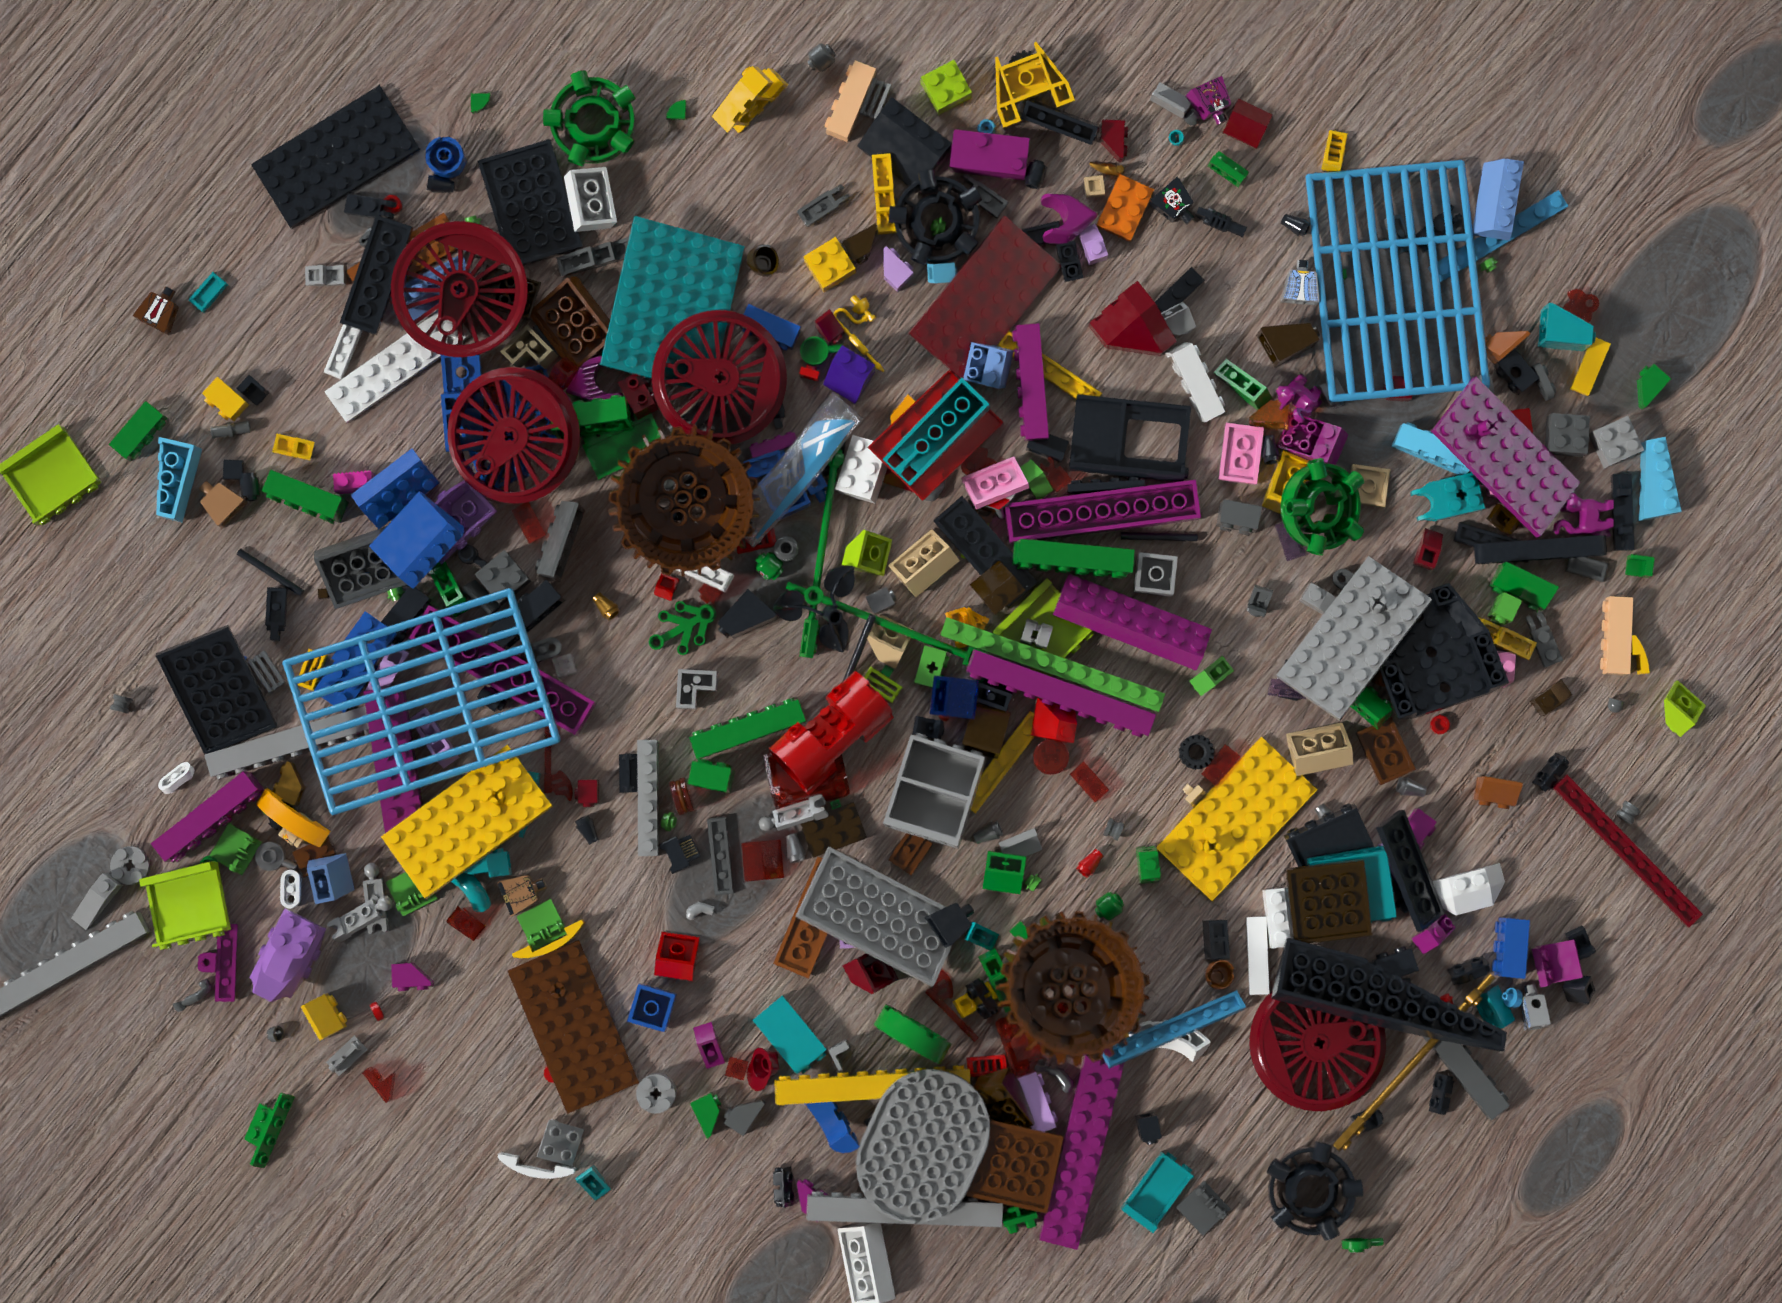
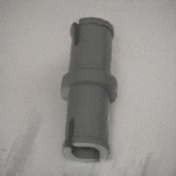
M249 420L238 423L227 422L226 425L210 426L212 439L251 433Z

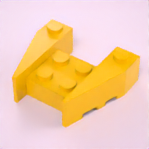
M1037 42L1034 43L1036 54L1001 66L999 58L995 57L997 112L1003 129L1021 123L1015 103L1051 91L1057 109L1075 102L1069 82Z
M749 66L743 71V77L712 115L714 120L727 133L732 128L741 133L757 114L759 115L764 111L763 107L769 101L772 103L789 85L774 69L768 68L761 71L757 66Z

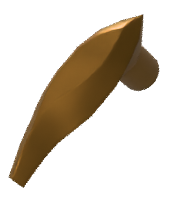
M1094 162L1089 164L1094 169L1107 175L1116 176L1125 172L1122 165L1116 166L1108 163L1099 164Z

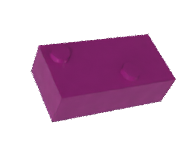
M954 129L949 172L1024 180L1030 138Z

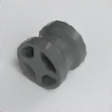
M114 694V702L110 709L129 714L130 710L128 707L133 699Z
M1624 801L1622 809L1618 810L1616 815L1625 822L1633 824L1635 816L1639 815L1641 811L1633 804Z
M1109 818L1103 835L1106 837L1112 836L1114 840L1118 841L1124 823H1118L1113 818Z

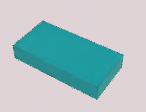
M212 272L188 300L205 313L229 284Z

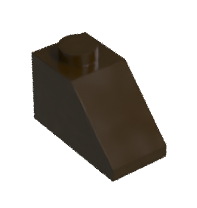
M876 223L842 241V246L853 265L856 263L860 265L868 260L867 257L871 254L877 234Z
M1560 679L1531 699L1530 702L1540 716H1545L1573 694L1563 680Z

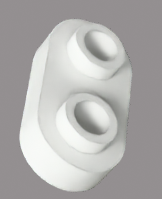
M188 762L181 763L160 780L158 784L159 789L165 794L175 792L177 788L193 777L194 768Z
M287 870L281 876L280 901L285 908H295L301 902V875L295 870ZM290 876H293L295 878V881L293 883L289 882ZM290 895H293L295 898L292 903L288 900Z

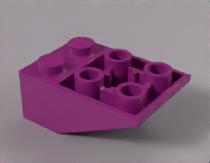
M1291 412L1277 448L1308 461L1324 458L1325 464L1336 465L1348 437L1345 430L1309 417H1304L1305 421L1299 423L1294 419L1293 412Z

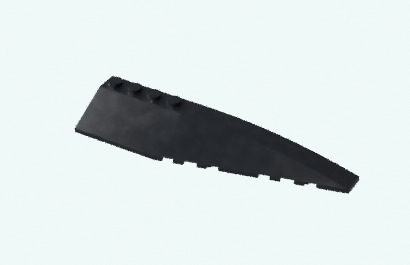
M1286 938L1274 982L1272 999L1409 1034L1504 1052L1507 1032L1475 1018V1015L1456 1008L1457 1006L1450 1002L1449 1004L1444 1002L1440 997L1413 983L1410 984L1402 980V977L1396 974L1393 975L1378 965L1375 966L1369 963L1363 957Z

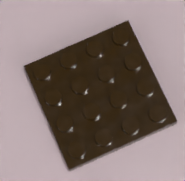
M1364 859L1285 868L1294 940L1316 943L1372 935Z

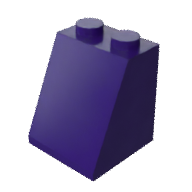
M842 345L831 362L823 385L856 405L875 374V365Z

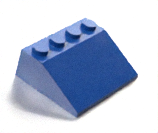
M419 491L369 547L398 578L414 589L463 536L464 526Z

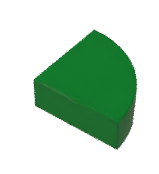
M471 93L472 114L478 113L486 107L490 101V93Z
M686 100L674 103L669 108L666 119L686 120Z

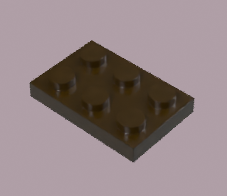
M854 802L828 811L829 816L826 818L801 823L813 858L825 854L828 847L836 850L867 838Z

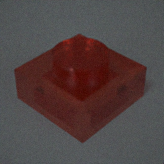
M730 1056L725 1076L744 1080L749 1061Z

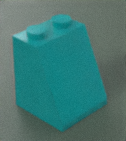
M1548 303L1541 309L1538 347L1585 351L1595 342L1596 332H1593V325L1554 303Z

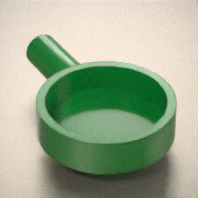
M813 336L803 341L800 347V354L805 363L811 366H818L827 360L829 353L838 352L842 344L828 346L822 338Z
M1346 1238L1341 1240L1342 1248L1349 1249V1252L1352 1253L1365 1252L1364 1249H1370L1372 1246H1383L1384 1244L1383 1238Z

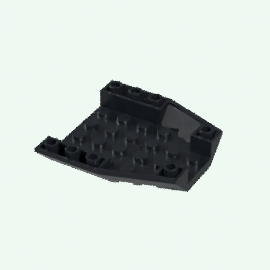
M1450 583L1432 588L1430 593L1426 594L1432 599V602L1422 613L1423 620L1416 622L1379 669L1398 719L1418 718L1488 695L1509 684L1489 630ZM1433 648L1436 650L1437 655L1429 657L1426 654V650ZM1446 683L1450 686V691L1442 692L1439 686Z

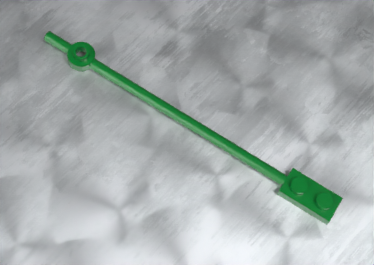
M841 443L828 458L830 470L813 586H818L819 588L823 572L837 469L844 463V454L840 450ZM812 592L811 599H816L817 593ZM818 604L810 605L811 608L817 609ZM809 611L808 619L804 620L799 657L813 658L817 650L815 642L820 627L818 625L819 620H816V613Z
M788 581L785 589L800 592L808 604L817 605L821 602L829 606L833 605L831 598L824 596L822 589L818 586H810L806 589ZM811 592L817 593L816 599L810 598ZM835 600L838 605L837 609L867 620L870 613ZM876 616L874 622L882 627L964 658L962 664L966 666L969 664L973 650H978L971 646L968 647L967 651L878 616Z

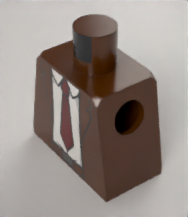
M165 286L160 296L150 292L134 312L133 317L170 335L179 306L171 302L175 291Z

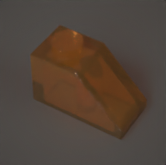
M1278 399L1276 401L1270 400L1249 417L1250 426L1263 427L1264 429L1289 430L1290 404L1280 410V401Z

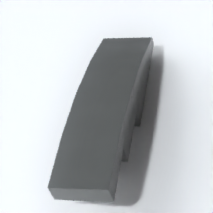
M629 237L615 242L609 241L595 247L589 246L556 258L561 276L595 269L624 260Z

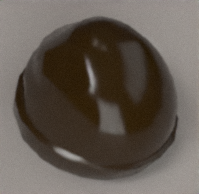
M760 244L749 251L747 264L757 275L769 277L776 272L779 266L778 254L770 245Z

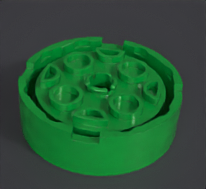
M887 1004L884 1005L873 1024L890 1037L937 1064L942 1063L952 1046V1043L947 1042L945 1038Z

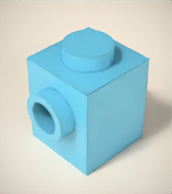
M955 262L927 263L928 283L950 282L958 273Z

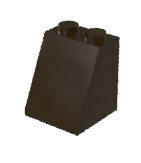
M1311 323L1264 326L1256 334L1274 368L1314 347L1320 340L1319 331L1315 326L1312 327Z
M1000 561L970 584L994 615L1025 591L1014 575Z
M974 702L961 746L964 747V750L970 752L971 750L979 751L984 756L998 759L1011 713L989 707L980 702Z

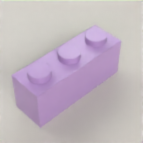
M1036 1071L1016 1077L1021 1084L1034 1120V1125L1031 1128L1044 1132L1056 1128L1055 1122H1058L1055 1111H1050L1048 1106L1051 1100L1048 1092H1043L1042 1085L1045 1084L1042 1075H1037Z

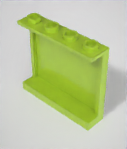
M59 424L0 464V474L3 475L33 519L31 522L38 526L47 524L52 516L63 513L68 505L79 502L84 494L94 492L98 489V485L102 483L66 429Z
M1048 578L992 631L994 634L1022 643L1020 640L1027 618L1038 621V625L1043 623L1051 625L1053 629L1046 650L1036 647L1035 643L1028 646L1065 658L1070 652L1072 654L1076 653L1081 648L1079 643L1083 639L1088 641L1095 634L1088 628L1053 615L1060 592L1052 585ZM1033 630L1032 636L1037 637L1038 631ZM1028 668V669L1034 670V671H1036V672H1039V673L1048 675V676H1050V677L1052 676L1051 674H1048V673L1039 671V670H1037V669Z
M218 862L202 863L139 879L140 887H146L157 941L156 944H152V947H160V950L172 948L171 944L177 943L178 946L189 944L191 939H195V942L206 940L208 935L213 934V937L225 935L224 931L231 930Z

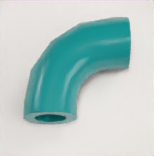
M463 872L451 881L466 895L475 912H484L490 908L491 900L485 888L473 874Z

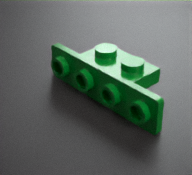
M280 1093L273 1109L259 1103L244 1140L257 1146L250 1162L251 1166L265 1168L295 1096Z

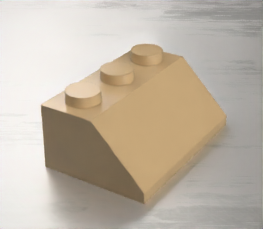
M931 529L888 566L904 586L917 597L960 560L952 549Z
M1343 723L1286 734L1291 761L1297 776L1353 765L1352 746Z

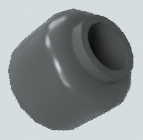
M820 43L808 52L809 60L807 62L813 70L817 69L823 72L835 63L834 57H836V54L829 44Z
M784 536L776 541L774 552L781 561L790 562L798 556L799 546L795 539Z

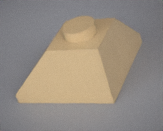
M880 614V616H879V617H881V618H883V619H886V620L891 621V622H893V623H896V624H898V625L904 626V625H902V624H900V623H898V622H896V621H894V620H892V619H890V618H888V617H886V616H884V615H882V614ZM875 624L867 639L878 660L896 669L911 637Z

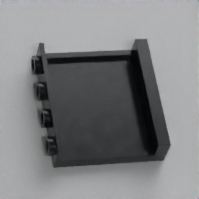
M1350 803L1340 807L1339 811L1334 813L1332 811L1322 816L1323 818L1317 821L1310 820L1304 824L1305 826L1299 829L1292 828L1284 835L1298 867L1308 866L1307 858L1374 847L1355 803L1352 805Z

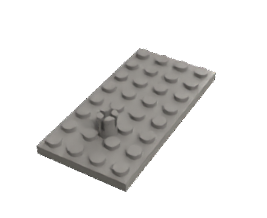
M1368 556L1277 673L1276 677L1340 721L1426 610L1432 599Z
M831 847L827 848L795 917L931 987L934 986L951 949V946L944 948L924 918L945 908V906Z

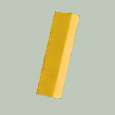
M1596 337L1595 342L1585 352L1571 385V390L1587 397L1589 396L1611 343Z

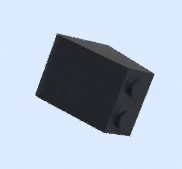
M747 589L717 622L720 626L718 630L726 638L731 636L734 639L776 621L778 616Z

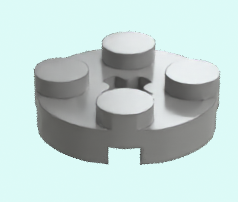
M134 846L118 849L110 862L112 877L125 885H134L139 883V879L146 878L151 866L149 857H147L144 851ZM129 860H132V864H135V868H131V870L128 871L126 863H129Z

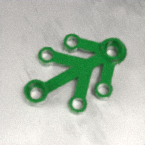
M678 601L675 604V610L679 613L688 612L695 614L696 616L691 619L672 615L667 611H661L658 614L661 622H672L679 625L661 636L658 634L652 635L649 638V646L654 650H660L666 641L683 632L677 652L682 656L687 655L693 626L700 623L698 635L694 637V643L697 646L704 645L708 623L713 622L716 618V610L713 606L705 604L698 608L687 605L683 601ZM678 604H684V609L678 610ZM705 611H710L709 617L703 616ZM662 613L668 615L666 620L661 619ZM697 637H702L703 642L698 644L696 642ZM655 639L660 640L659 646L653 644ZM681 646L686 647L685 653L679 651Z

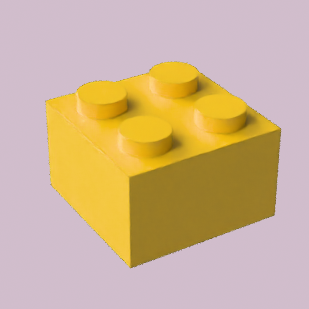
M836 237L803 256L805 264L823 292L828 291L856 273V268Z

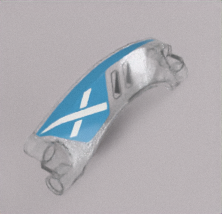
M833 392L813 414L808 424L787 452L752 492V494L760 496V501L753 502V511H758L759 517L750 518L749 523L755 529L752 537H744L742 539L753 548L760 543L763 537L802 496L862 421L863 417Z

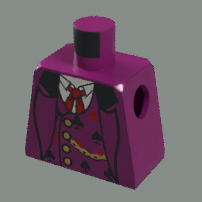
M1222 76L1191 89L1185 95L1203 120L1213 116L1217 125L1227 121L1223 111L1231 105V101Z

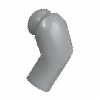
M697 902L687 908L686 917L689 920H694L700 913L712 915L715 906Z

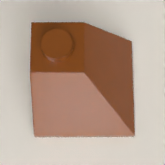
M1529 331L1497 332L1494 336L1489 334L1485 338L1487 358L1495 365L1531 333Z

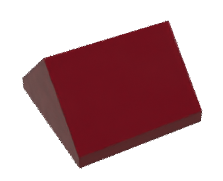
M1238 99L1222 133L1257 149L1273 114Z

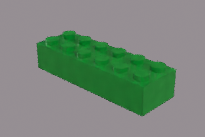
M1020 539L1014 542L1012 566H1018L1017 569L1029 570V568L1034 567L1036 571L1048 572V570L1055 569V573L1062 574L1074 571L1075 575L1093 573L1095 577H1104V575L1109 574L1112 575V578L1123 579V577L1133 573L1135 550Z

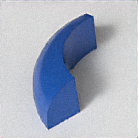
M835 1102L805 1103L821 1126L828 1140L829 1147L840 1153H850L860 1147L856 1134L854 1132L850 1133L852 1130L843 1111L838 1112L839 1108Z

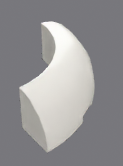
M1146 1021L1140 1023L1141 1027L1137 1033L1162 1022ZM1197 1030L1158 1048L1175 1050L1194 1062L1204 1054L1211 1041Z

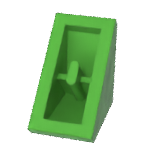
M1032 459L1020 467L1029 484V490L1036 500L1042 499L1053 491L1044 472Z

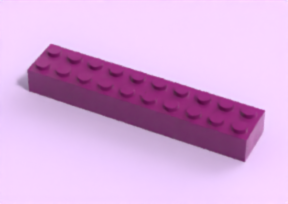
M1196 480L1009 503L1005 507L1009 544H1014V542L1020 539L1039 541L1196 521L1201 518Z
M428 605L423 615L436 612L438 610ZM449 616L441 618L444 629L461 624ZM430 621L417 625L409 638L415 639L436 632L434 622ZM468 629L446 637L449 647H453L483 636ZM439 639L421 644L432 652L442 650ZM491 642L452 656L457 666L504 651L505 649ZM514 655L467 670L466 672L480 679L527 664V662ZM539 670L556 724L578 736L597 703ZM531 671L488 685L503 692L534 682ZM537 689L510 697L522 705L540 700ZM543 707L533 710L539 715L545 717Z
M1086 1056L1083 1058L1062 1142L1048 1212L1044 1214L1039 1234L1040 1241L1078 1250L1125 1062L1108 1068L1103 1057L1102 1060L1092 1062Z

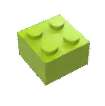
M955 60L921 76L920 83L938 115L972 98V91Z

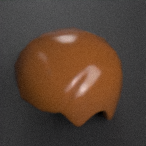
M1225 960L1211 962L1205 971L1208 985L1213 989L1219 990L1229 987L1235 978L1234 966Z

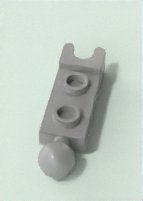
M816 795L808 798L809 800L774 810V817H762L759 820V826L762 830L769 831L776 825L779 831L814 819L817 821L826 818L829 814L824 807H820L826 804V800L822 795Z
M368 863L364 868V873L369 877V880L363 881L365 903L371 899L378 902L380 897L385 896L383 879L376 878L379 874L378 865ZM380 910L382 917L367 925L369 934L375 933L376 924L381 925L383 932L389 931L387 911Z
M388 896L380 897L378 902L371 899L340 918L337 917L328 922V927L338 929L332 935V939L336 942H343L355 932L382 917L380 910L387 911L391 909L393 905L392 899Z

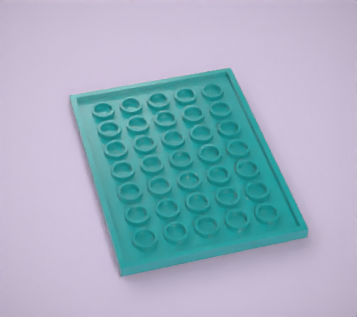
M634 216L600 365L652 378V368L656 352L663 339L677 324L692 315L705 311H730L745 246ZM718 322L721 352L727 323ZM713 323L701 325L714 358H716ZM697 328L687 332L686 335L706 358H709ZM682 337L674 345L675 348L691 358L701 359ZM671 351L666 363L674 364L677 360L684 358ZM681 363L677 366V371L680 374H686L688 368L685 364ZM665 367L664 380L679 379L674 375L672 368ZM687 382L675 383V385L686 388L694 387L693 385Z

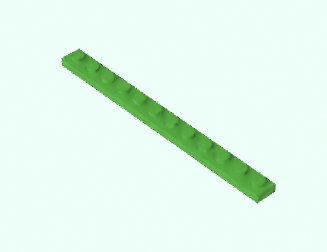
M946 617L940 634L942 637L1156 712L1160 711L1165 693Z

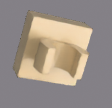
M1189 784L1183 788L1184 793L1188 795L1185 800L1192 808L1206 795L1199 785L1195 789Z

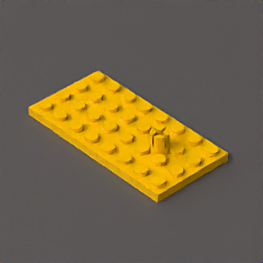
M1260 737L1156 848L1210 901H1213L1307 802L1317 789L1303 775L1297 776L1294 767L1264 738Z
M507 744L494 755L510 751L511 748ZM516 756L470 771L382 835L381 838L423 897L428 899L553 806Z

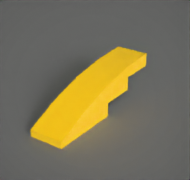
M891 153L872 155L878 235L896 233L895 223H889L890 206H895Z
M1479 618L1489 630L1495 647L1530 660L1537 642L1506 627H1501L1486 619Z

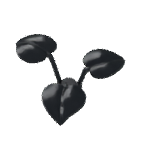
M842 565L828 572L824 579V587L831 591L830 597L833 605L825 607L823 611L803 605V595L796 590H788L774 603V612L786 621L800 619L802 609H807L823 616L828 621V624H824L820 628V642L827 648L844 652L848 640V625L842 619L841 611L837 609L838 605L836 604L834 594L837 597H845L851 593L855 582V568L851 565Z

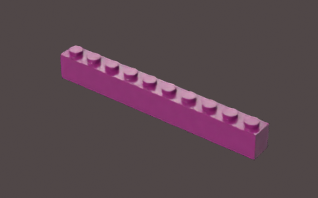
M975 649L972 652L966 669L967 672H970V677L978 680H981V677L989 679L987 683L999 686V683L1006 685V690L1017 693V690L1025 692L1023 696L1035 699V696L1043 698L1042 702L1053 706V703L1060 704L1059 709L1068 712L1074 709L1079 711V716L1087 719L1089 715L1096 717V722L1104 725L1107 722L1113 723V728L1124 731L1125 728L1132 730V735L1141 738L1143 734L1149 736L1156 716L1154 713Z

